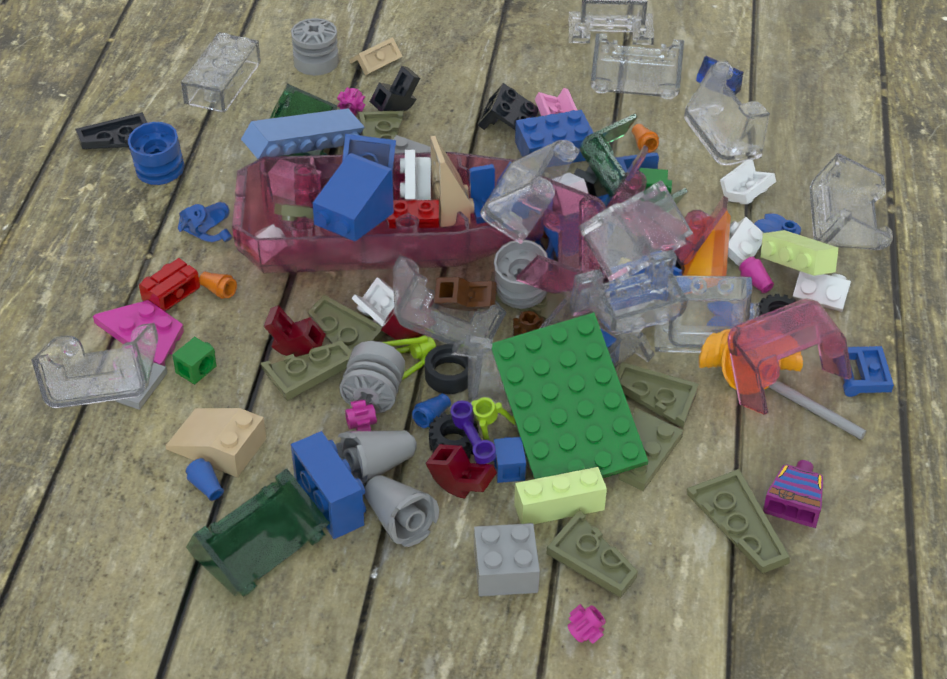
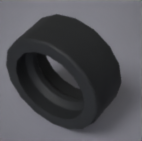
M444 344L428 352L425 358V380L429 387L443 394H456L465 391L472 385L475 379V359L469 350L455 344ZM444 363H455L465 368L464 371L456 375L440 374L434 369Z

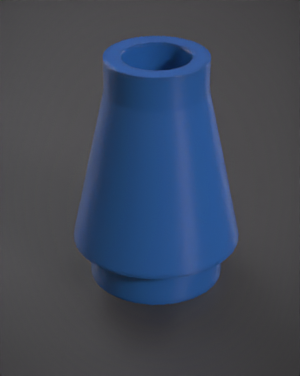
M442 393L434 398L416 404L412 412L413 420L422 428L430 427L431 422H434V418L436 416L440 418L441 414L451 406V401L447 395Z
M199 458L187 466L185 470L187 480L205 494L210 501L218 499L223 494L224 490L220 486L209 461Z

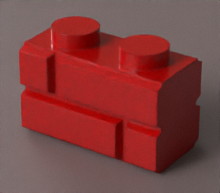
M180 258L165 264L161 270L152 276L144 278L139 284L142 301L149 300L163 311H167L200 288L197 270L187 265Z

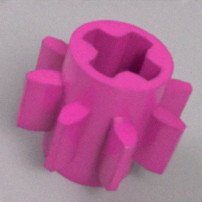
M347 87L337 97L340 101L337 107L340 109L348 108L355 116L358 111L362 112L366 105L363 103L365 96L356 88Z
M363 399L350 402L351 408L345 409L349 430L356 428V431H371L370 425L377 424L373 404L366 405Z
M580 604L569 613L571 615L569 617L571 622L567 627L572 636L580 643L589 639L594 644L604 635V628L602 626L606 623L605 618L593 605L584 609Z

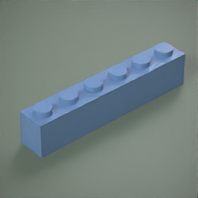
M347 108L251 121L241 140L257 159L344 146L345 134L360 136L365 127Z

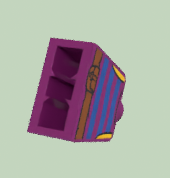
M806 460L798 461L796 467L788 464L783 465L767 491L763 507L764 513L816 528L822 508L823 476L813 472V464Z

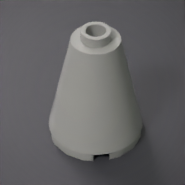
M405 430L346 431L338 435L341 441L335 444L340 458L347 460L353 477L355 479L359 478L363 485L367 484L373 477L382 475L413 457L417 447L414 436Z
M382 475L373 477L365 486V498L391 540L396 544L410 547L420 543L431 533L428 529L432 522L437 523L439 517V506L431 495Z

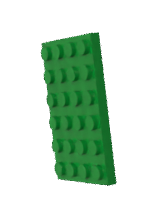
M595 312L490 343V348L534 479L595 467L599 468L602 478H606L648 465V458Z

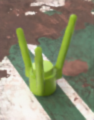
M427 335L418 338L383 342L392 347L409 345L397 348L396 350L400 353L410 351L414 359L421 360L404 372L402 380L423 367L428 352L436 347L433 338Z
M487 397L472 401L474 420L479 422L483 440L490 441L487 427L497 419L498 413L516 426L513 416L502 407L500 402L494 403L492 399Z

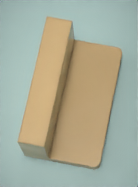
M392 37L357 54L349 62L352 64L358 61L366 76L403 56Z

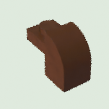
M461 277L436 278L434 303L445 308L460 311L495 309L497 283L494 281L469 282Z

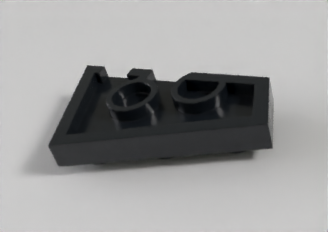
M143 112L76 128L75 130L82 149L129 147L128 138L131 132L142 124L147 123Z

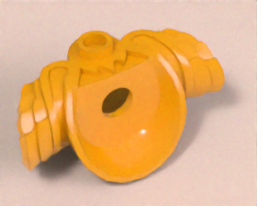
M746 323L739 327L737 331L726 329L720 333L710 334L701 347L698 364L699 368L722 367L723 376L730 387L738 392L751 394L767 389L776 380L780 370L786 369L800 372L803 367V357L796 341L788 335L784 336L771 330L763 332L758 325Z

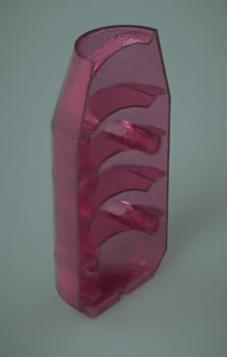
M431 152L415 153V157H429L431 159ZM446 152L458 171L463 184L468 186L469 198L470 168L493 164L495 168V190L496 182L509 162L535 172V162ZM395 153L392 171L393 200H405V198H400V183H405V173H400V158H405V153ZM343 155L262 157L237 171L232 222L234 243L237 250L263 274L458 267L495 255L503 245L510 241L528 240L534 242L542 239L544 213L531 209L529 217L512 221L501 218V220L476 224L473 213H470L469 224L468 218L459 211L457 212L454 226L441 227L439 223V228H419V219L407 213L396 219V228L389 229V222L386 218L379 226L374 227L360 239L352 241L314 225V221L306 216L298 217L294 221L282 220V215L274 213L275 203L302 205L313 208V201L342 164ZM274 224L285 235V237L258 238L255 236V233Z

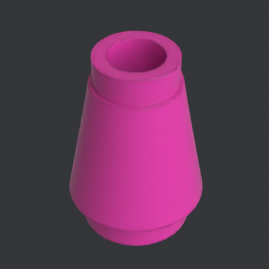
M752 256L744 260L739 266L741 277L763 294L773 288L774 283L760 259Z

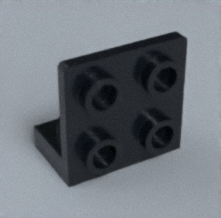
M503 83L489 98L477 125L485 130L490 124L495 125L500 119L515 130L516 120L536 117L539 109L531 101H528L513 88Z

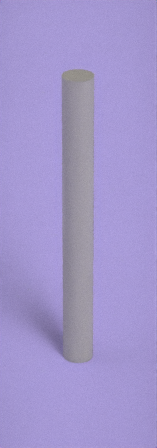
M775 380L769 386L770 389L860 440L864 438L867 432L865 429L782 382Z

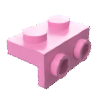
M566 88L562 89L558 97L540 92L535 97L541 116L577 110L571 94Z

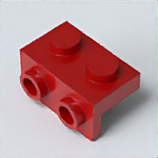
M393 200L394 213L387 218L389 229L439 228V200Z

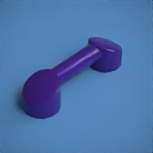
M464 400L455 402L450 410L452 420L456 427L465 431L473 446L475 462L477 464L490 463L497 456L496 448L491 441L482 440L473 425L474 412L471 403Z

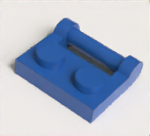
M882 346L841 347L834 351L835 361L839 363L843 376V390L846 396L853 397L859 393L892 392L894 384ZM849 360H856L861 380L854 379Z

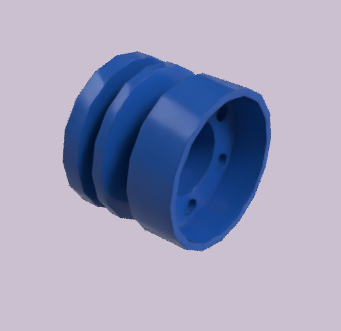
M149 122L142 124L131 132L128 144L137 177L142 182L150 185H162L170 183L181 175L185 165L177 131L173 126L164 122Z

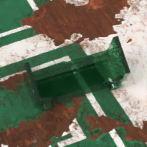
M634 113L586 136L580 145V152L621 214L628 220L643 224L674 209L688 190L684 188L652 205L644 201L615 158L613 150L609 145L610 142L627 133L637 119V115Z

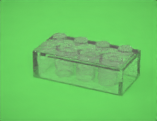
M218 32L181 81L184 104L225 113L261 63L259 41Z

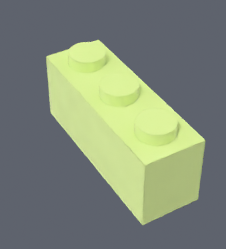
M785 230L763 233L761 258L813 276L836 272L838 247Z
M598 467L515 483L514 506L521 524H538L573 517L579 509L584 514L605 510L607 488Z

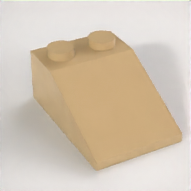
M430 136L431 200H439L440 226L470 224V213H474V202L472 198H469L468 186L463 184L458 171L436 136Z
M195 408L166 444V450L192 460L203 458L205 461H209L214 469L238 478L266 440L264 417L241 408Z

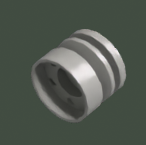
M319 18L305 19L293 26L291 36L294 67L303 74L313 76L324 75L333 71L339 63L336 26L328 20Z
M515 240L503 245L496 253L494 259L497 296L503 303L513 308L524 309L539 304L547 295L549 287V261L547 253L540 245L528 240Z
M367 341L356 345L350 354L347 369L340 383V394L344 401L351 406L350 402L363 399L366 405L373 404L375 413H383L391 409L395 403L399 384L405 371V360L401 353L383 342Z

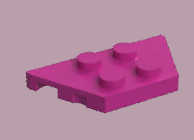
M149 300L97 313L93 316L96 325L141 358L165 366L168 354L173 353L176 342L180 340L184 332L182 323Z

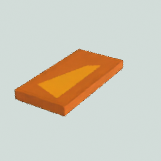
M728 211L682 225L679 259L685 267L683 276L691 281L694 278L700 281V289L680 295L679 297L726 284L731 216Z

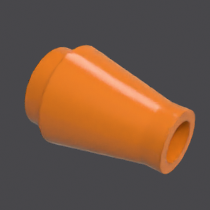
M636 124L632 128V134L640 151L651 153L658 148L659 137L655 132L644 127L642 124Z
M205 271L199 277L200 285L221 299L231 298L236 292L237 282L231 275Z

